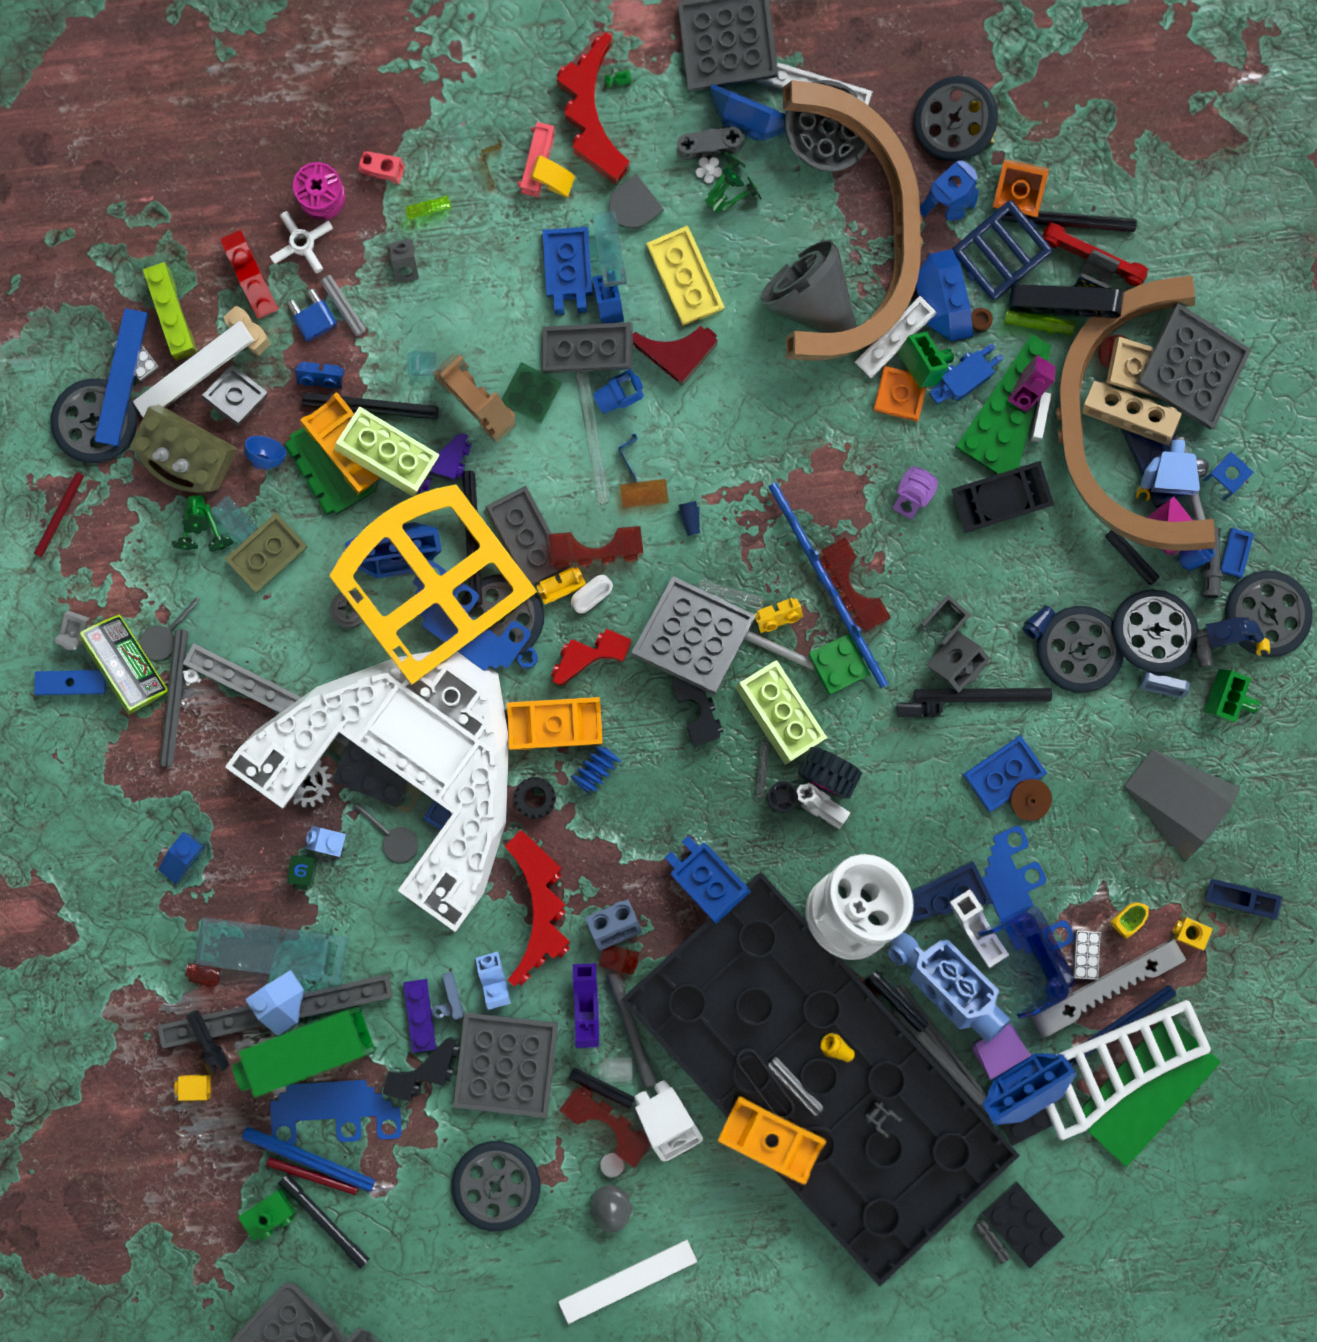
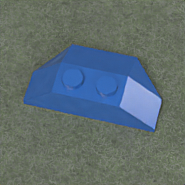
M712 83L710 96L720 120L726 128H739L741 132L746 133L748 138L756 141L759 139L765 141L785 133V113Z
M952 249L931 253L920 268L916 283L917 296H921L937 312L926 325L950 342L972 338L971 307L960 263Z
M416 522L402 525L403 530L427 561H433L442 551L438 528ZM356 537L345 543L346 549ZM383 538L358 567L361 571L375 578L414 573L388 538Z
M1034 1053L994 1078L983 1106L995 1125L1023 1122L1062 1098L1075 1078L1076 1073L1064 1054Z

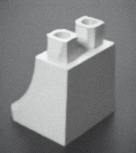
M663 1080L654 1086L658 1095L650 1099L646 1091L635 1095L637 1104L635 1108L653 1149L661 1161H669L701 1143L703 1137L674 1089L670 1088L666 1081Z

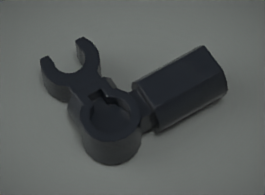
M921 702L897 703V718H920L921 715H924L925 718L941 717V713H943V703L924 702L923 705H921Z

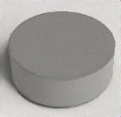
M607 1153L601 1159V1171L608 1177L620 1175L624 1168L622 1157L617 1153Z

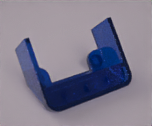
M1028 906L977 932L978 937L995 934L1013 925L1018 935L1027 937L1048 980L1045 986L1047 997L1017 1013L1018 1018L1036 1016L1065 1000L1075 985L1074 976L1043 912L1037 906Z

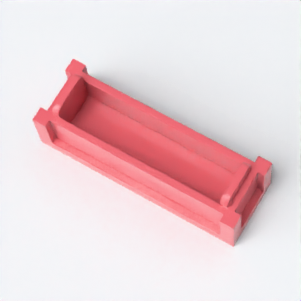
M536 122V126L531 127V133L534 135L522 182L518 181L517 185L522 189L521 194L539 198L542 183L531 179L530 175L537 156L541 155L549 159L555 136V128L552 125Z

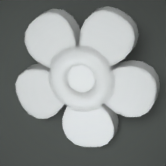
M705 157L699 160V165L703 167L696 170V175L699 178L704 177L706 183H712L714 181L713 175L715 177L721 176L722 170L717 167L719 165L717 158L712 157L709 162Z

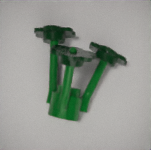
M724 151L723 154L727 157L726 162L729 164L722 170V175L708 193L709 196L705 199V202L717 213L721 209L726 211L730 206L750 193L753 197L758 195L759 199H762L757 191V185H754L751 179L747 177L750 182L746 185L748 189L726 202L729 197L724 192L729 186L743 187L745 185L740 176L731 170L732 167L737 168L740 165L745 168L746 166L736 156ZM725 180L726 183L721 187V189H719L721 184Z
M200 495L188 497L186 499L187 508L184 509L185 519L182 521L184 525L183 537L178 538L177 541H172L173 547L184 550L198 549V545L191 538H188V534L192 532L200 534L202 531L209 529V523L215 536L212 543L208 545L210 552L223 550L227 546L232 545L233 540L231 537L225 538V536H220L210 511V505L205 504V498Z

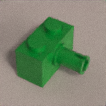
M927 332L909 335L898 351L899 356L919 388L937 385L949 368L946 363H952L954 360L952 350L948 348L938 351Z
M1219 669L1203 713L1231 722L1237 721L1240 709L1252 714L1257 713L1259 708L1251 705L1260 706V701L1246 696L1252 678L1232 670Z
M280 1188L240 1215L238 1219L253 1241L258 1238L263 1241L273 1234L272 1229L280 1225L282 1228L293 1221L292 1215L297 1211L283 1189Z

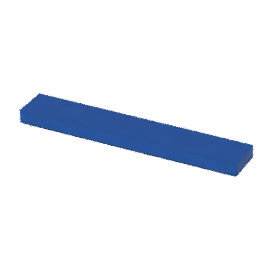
M124 309L95 436L96 443L119 447L149 314L147 312Z

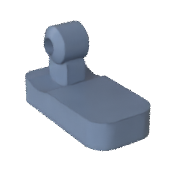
M1146 672L1141 678L1140 688L1178 698H1184L1189 693V682L1161 676L1162 673Z
M453 971L443 974L449 1003L443 1004V1006H435L432 1010L433 1016L442 1018L452 1015L454 1020L464 1018ZM438 1009L442 1011L441 1014L437 1013Z

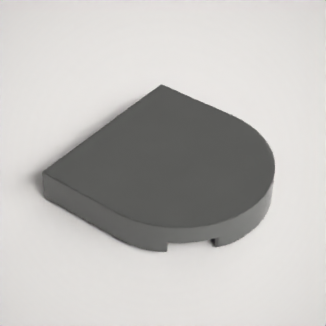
M637 174L613 192L609 203L613 220L621 227L641 228L664 211L662 205Z

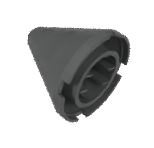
M831 240L817 242L797 254L800 259L791 266L786 263L773 276L761 294L760 299L767 310L818 332H843L857 327L839 249Z

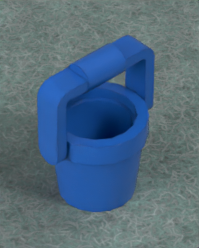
M627 370L612 378L608 384L594 392L593 397L601 412L605 414L620 407L626 408L644 397L643 385L639 376L635 375L632 370ZM631 378V383L637 392L626 397L620 383Z

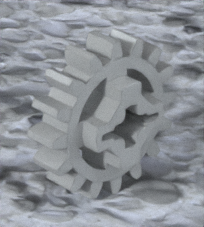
M321 760L316 763L306 777L309 779L311 776L310 781L316 788L313 786L305 787L303 782L292 796L295 798L293 804L297 805L302 801V807L306 808L308 802H310L312 807H316L317 800L324 803L323 795H331L327 788L334 786L328 783V780L333 778V775L326 774L329 767H321ZM320 773L323 778V785H320L318 781ZM315 791L318 793L313 797L304 798L309 792Z

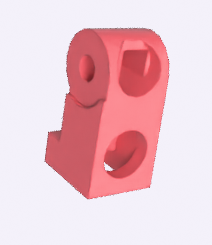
M368 151L362 153L358 166V171L365 175L390 180L391 183L400 184L405 169V164L399 157Z

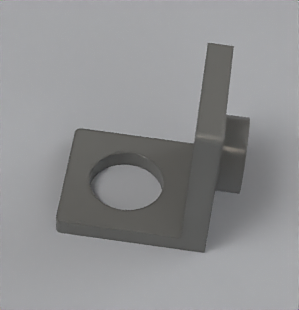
M412 239L390 243L391 261L396 282L400 283L419 279ZM403 266H409L412 268V273L405 276L400 274L399 270Z

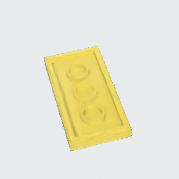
M688 225L646 243V247L682 327L725 309Z

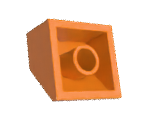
M1004 159L993 207L999 209L1007 201L1011 200L1023 214L1038 217L1049 168Z

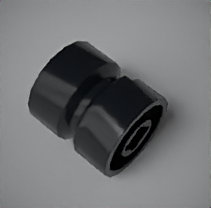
M788 782L774 784L767 793L769 807L778 813H786L792 810L798 801L797 790Z

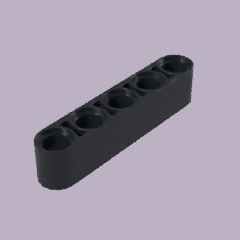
M1016 284L1011 286L1008 309L1019 314L1119 318L1122 313L1124 292L1111 288Z

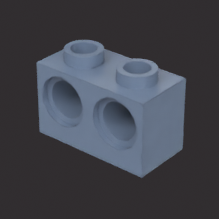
M629 899L617 902L609 908L596 911L590 916L585 917L599 951L643 933Z

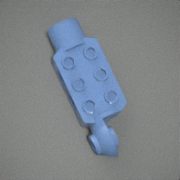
M904 932L890 941L888 955L891 960L900 966L906 964L911 969L909 979L959 1029L972 1027L989 1043L1011 1021L995 1004L999 990L949 940H941L925 952L919 948L918 943L913 937Z

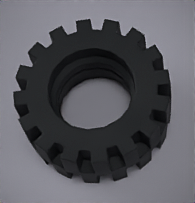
M527 778L519 783L514 792L515 806L527 818H543L555 806L556 794L554 788L543 778ZM538 788L544 793L545 801L538 808H531L526 804L525 795L530 789Z

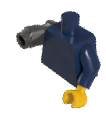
M1237 617L1206 624L1205 629L1200 630L1194 636L1197 641L1195 659H1197L1199 667L1214 665L1211 649L1252 640L1256 643V654L1258 656H1261V650H1266L1270 654V641L1264 638L1257 622L1250 620L1249 617Z

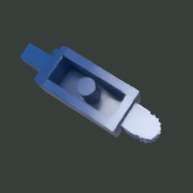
M991 343L980 352L977 350L973 354L971 352L966 353L959 359L961 363L956 367L950 365L940 382L929 392L933 401L936 404L949 398L959 401L990 379L995 373L992 368L1004 359L1002 355H999L989 363L985 360L984 356L994 350V344Z

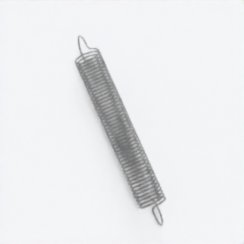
M768 743L767 746L761 748V749H760V752H762V751H764V750H768V751H769V748H768L769 743ZM768 751L759 756V760L763 757L767 758L758 764V766L766 765L758 770V773L761 771H765V773L758 776L757 780L760 778L765 779L756 785L757 787L764 785L759 790H756V794L763 792L757 797H764L766 782L764 781L766 780L765 774L767 773Z

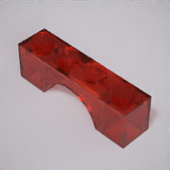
M641 526L617 528L612 541L601 548L583 546L575 539L572 532L548 534L547 536L549 565H555V568L569 567V563H578V566L592 565V561L610 564L615 563V559L623 558L624 562H633L643 555Z
M846 537L821 550L819 560L824 569H829L833 576L830 580L835 589H840L844 597L841 599L847 610L851 609L855 615V618H853L855 625L859 626L864 633H867L889 621L891 617L880 598L864 597L852 587L849 571L857 556Z
M576 1086L559 1111L577 1125L590 1119L601 1120L610 1125L617 1137L616 1155L635 1169L652 1146L647 1134L640 1129L638 1132L630 1127L632 1123L622 1115L619 1118L611 1112L613 1108L603 1100L599 1103L593 1099L594 1093L588 1088Z

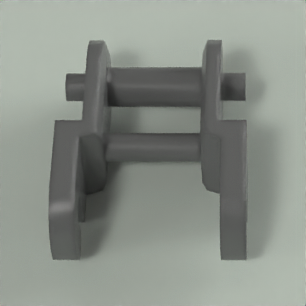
M875 1103L877 1107L870 1116L868 1114L865 1116L868 1117L867 1121L869 1123L873 1121L877 1125L875 1128L888 1138L889 1135L880 1128V1124L889 1115L895 1117L899 1122L902 1119L891 1110L887 1112L882 1108V1103ZM882 1110L885 1114L878 1122L875 1121V1116Z

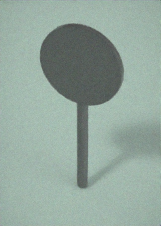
M196 597L169 628L152 626L143 633L140 644L148 658L163 660L172 654L174 642L172 630L199 602V597Z
M358 803L354 804L364 816L386 834L383 841V849L388 858L396 862H405L416 854L418 840L411 830L397 827L388 831Z

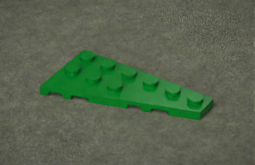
M1034 334L1030 336L955 447L996 475L1019 468L1036 403L1026 413L1010 403L1008 398L1022 371L1036 355L1048 361L1051 350L1049 344Z

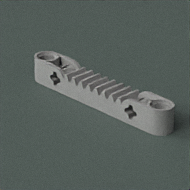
M1175 938L1168 940L1034 1013L1031 1018L1041 1037L1044 1038L1075 1022L1081 1012H1087L1086 1005L1094 1008V1000L1097 1003H1103V997L1107 999L1112 998L1111 992L1113 994H1120L1119 987L1127 990L1128 984L1136 985V979L1144 981V976L1157 977L1181 964L1186 958ZM1147 961L1154 963L1151 966L1152 971L1145 969V966L1148 965ZM1065 1005L1072 1007L1069 1011L1070 1016L1062 1013L1065 1010Z

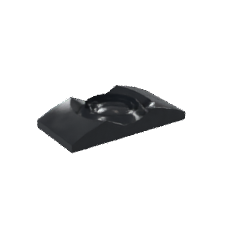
M1041 461L951 489L965 533L1054 506Z

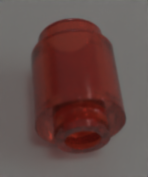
M194 959L193 963H188L185 976L189 977L188 982L207 987H211V985L217 986L222 968L216 967L217 964Z

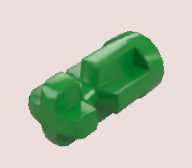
M630 70L615 72L614 77H611L610 73L604 76L606 87H612L614 82H616L617 86L632 84Z

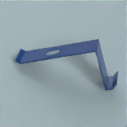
M953 180L948 182L951 188H958ZM930 194L920 205V214L923 218L939 203L933 194Z
M632 433V436H634V437H636V438H634V439L628 441L627 443H625V444L619 446V447H618V450H619V452L621 453L623 459L625 460L627 466L629 467V469H630L631 473L633 474V476H634V478H635V480H636V483H637V479H636V477H635L633 471L631 470L629 464L627 463L625 457L623 456V454H622V452H621V450H620L621 448L625 447L626 445H628V444H630V443H632V442H634L635 440L638 439L637 436H636V434H633V433Z

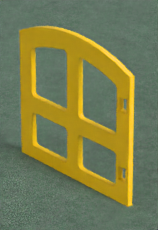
M456 484L418 494L380 515L351 542L329 575L330 579L411 685L537 592ZM450 507L477 541L479 549L440 576L434 571L403 530L402 525L429 512ZM383 538H388L424 585L422 591L387 616H382L353 578L360 564ZM492 563L511 586L513 592L482 616L473 620L453 596L452 590L487 564ZM354 588L363 598L358 604L349 593ZM433 604H438L455 625L458 632L425 658L417 661L398 638L396 632ZM398 646L407 656L403 662L393 651Z

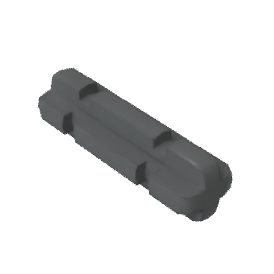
M981 1220L974 1225L975 1230L979 1235H982L981 1238L993 1254L995 1253V1258L1000 1264L1005 1263L1010 1258V1255L1005 1248H1002L1003 1245L993 1231L989 1230L988 1224Z

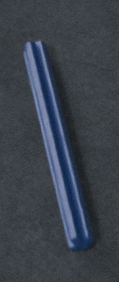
M247 1127L243 1132L242 1139L365 1191L370 1192L373 1189L375 1180L253 1128Z

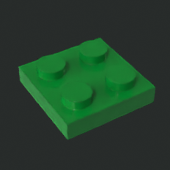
M850 634L807 654L828 696L871 675Z

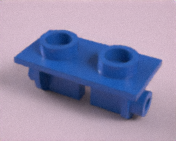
M303 361L298 363L297 368H295L297 384L322 386L329 389L343 388L342 377H344V368H340L339 365L324 364L323 371H319V363Z

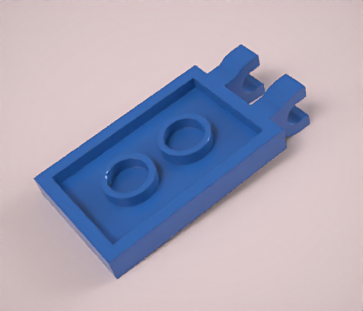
M588 227L543 230L547 298H554L555 315L564 314L563 300L577 299L578 313H587L586 295H593Z
M688 835L682 843L692 854L681 862L671 851L665 859L675 869L670 873L671 876L710 918L717 923L751 891L705 842L699 847Z

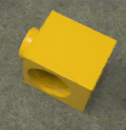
M1182 917L1181 920L1176 921L1172 933L1175 934V940L1195 949L1204 950L1213 928L1187 917ZM1190 926L1196 931L1195 937L1191 940L1186 936V929Z
M211 1075L179 1076L178 1081H175L174 1092L175 1095H178V1101L210 1099Z

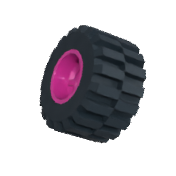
M819 747L809 748L798 770V774L806 781L843 799H850L862 775L860 769L852 763Z

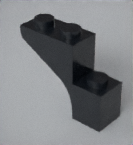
M449 1037L445 1039L413 1071L399 1072L389 1070L382 1094L410 1102L412 1097H417L420 1083H417V1079L442 1086L445 1085L446 1081H451L454 1070L453 1067H450L452 1058H457L460 1045L456 1044L458 1038Z

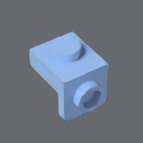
M312 826L306 836V848L340 857L346 834Z

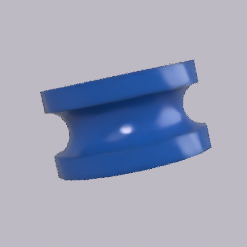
M531 647L526 651L527 654L528 652L533 653L531 656L533 661L528 664V661H526V664L523 663L522 654L517 656V661L523 668H532L538 661V655Z

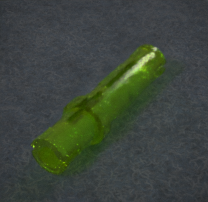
M1009 310L1006 311L1004 320L1005 325L1047 331V334L1055 332L1072 336L1075 327V321L1056 319L1052 315L1044 317Z

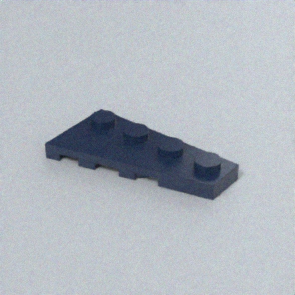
M970 861L911 890L913 913L910 922L953 912L950 902L968 890L972 891L980 905L993 904L974 861Z

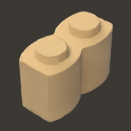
M235 306L224 316V320L229 328L238 321L243 322L255 340L247 346L255 355L260 356L271 345L269 338L262 328L253 323L249 315L242 308Z

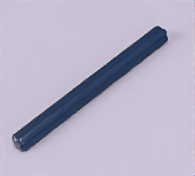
M1167 985L1087 1041L1146 1017L1177 995L1172 986ZM1097 1048L1084 1053L1085 1058L1096 1051ZM1075 1057L1068 1060L1071 1067L1077 1064Z

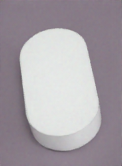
M605 575L596 576L573 595L571 606L578 613L589 611L610 594L613 588L612 581Z

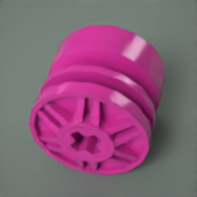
M321 162L309 163L303 166L295 175L293 181L294 194L303 211L311 218L318 220L330 219L342 210L346 200L345 188L336 170L331 166ZM318 185L319 187H322V189L318 190L314 189V187Z

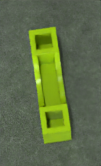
M163 262L143 269L171 355L176 361L195 355L198 351L183 315L177 296V289L169 267Z

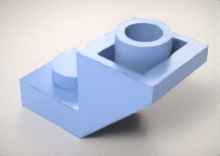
M495 952L476 957L478 974L483 986L488 1010L511 1004L499 953Z

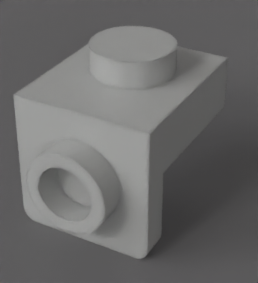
M67 611L64 614L60 634L55 637L54 643L61 645L62 648L67 650H76L83 644L79 639L80 632L87 629L90 618Z

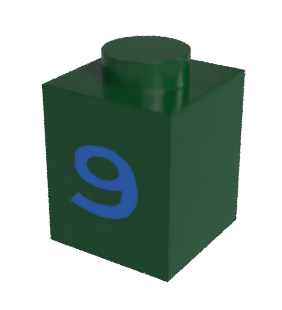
M291 855L287 883L293 884V889L307 890L308 886H314L317 858Z

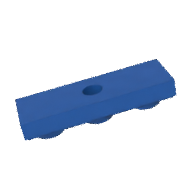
M100 670L35 671L34 694L36 696L106 694V679ZM74 680V685L69 687L68 683Z

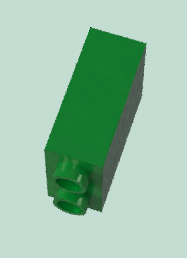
M359 1006L238 1051L241 1061L232 1064V1069L240 1090L245 1091L251 1088L255 1098L353 1061L376 1050Z

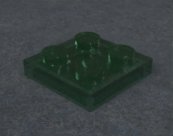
M521 362L501 400L509 409L542 424L562 386V382Z

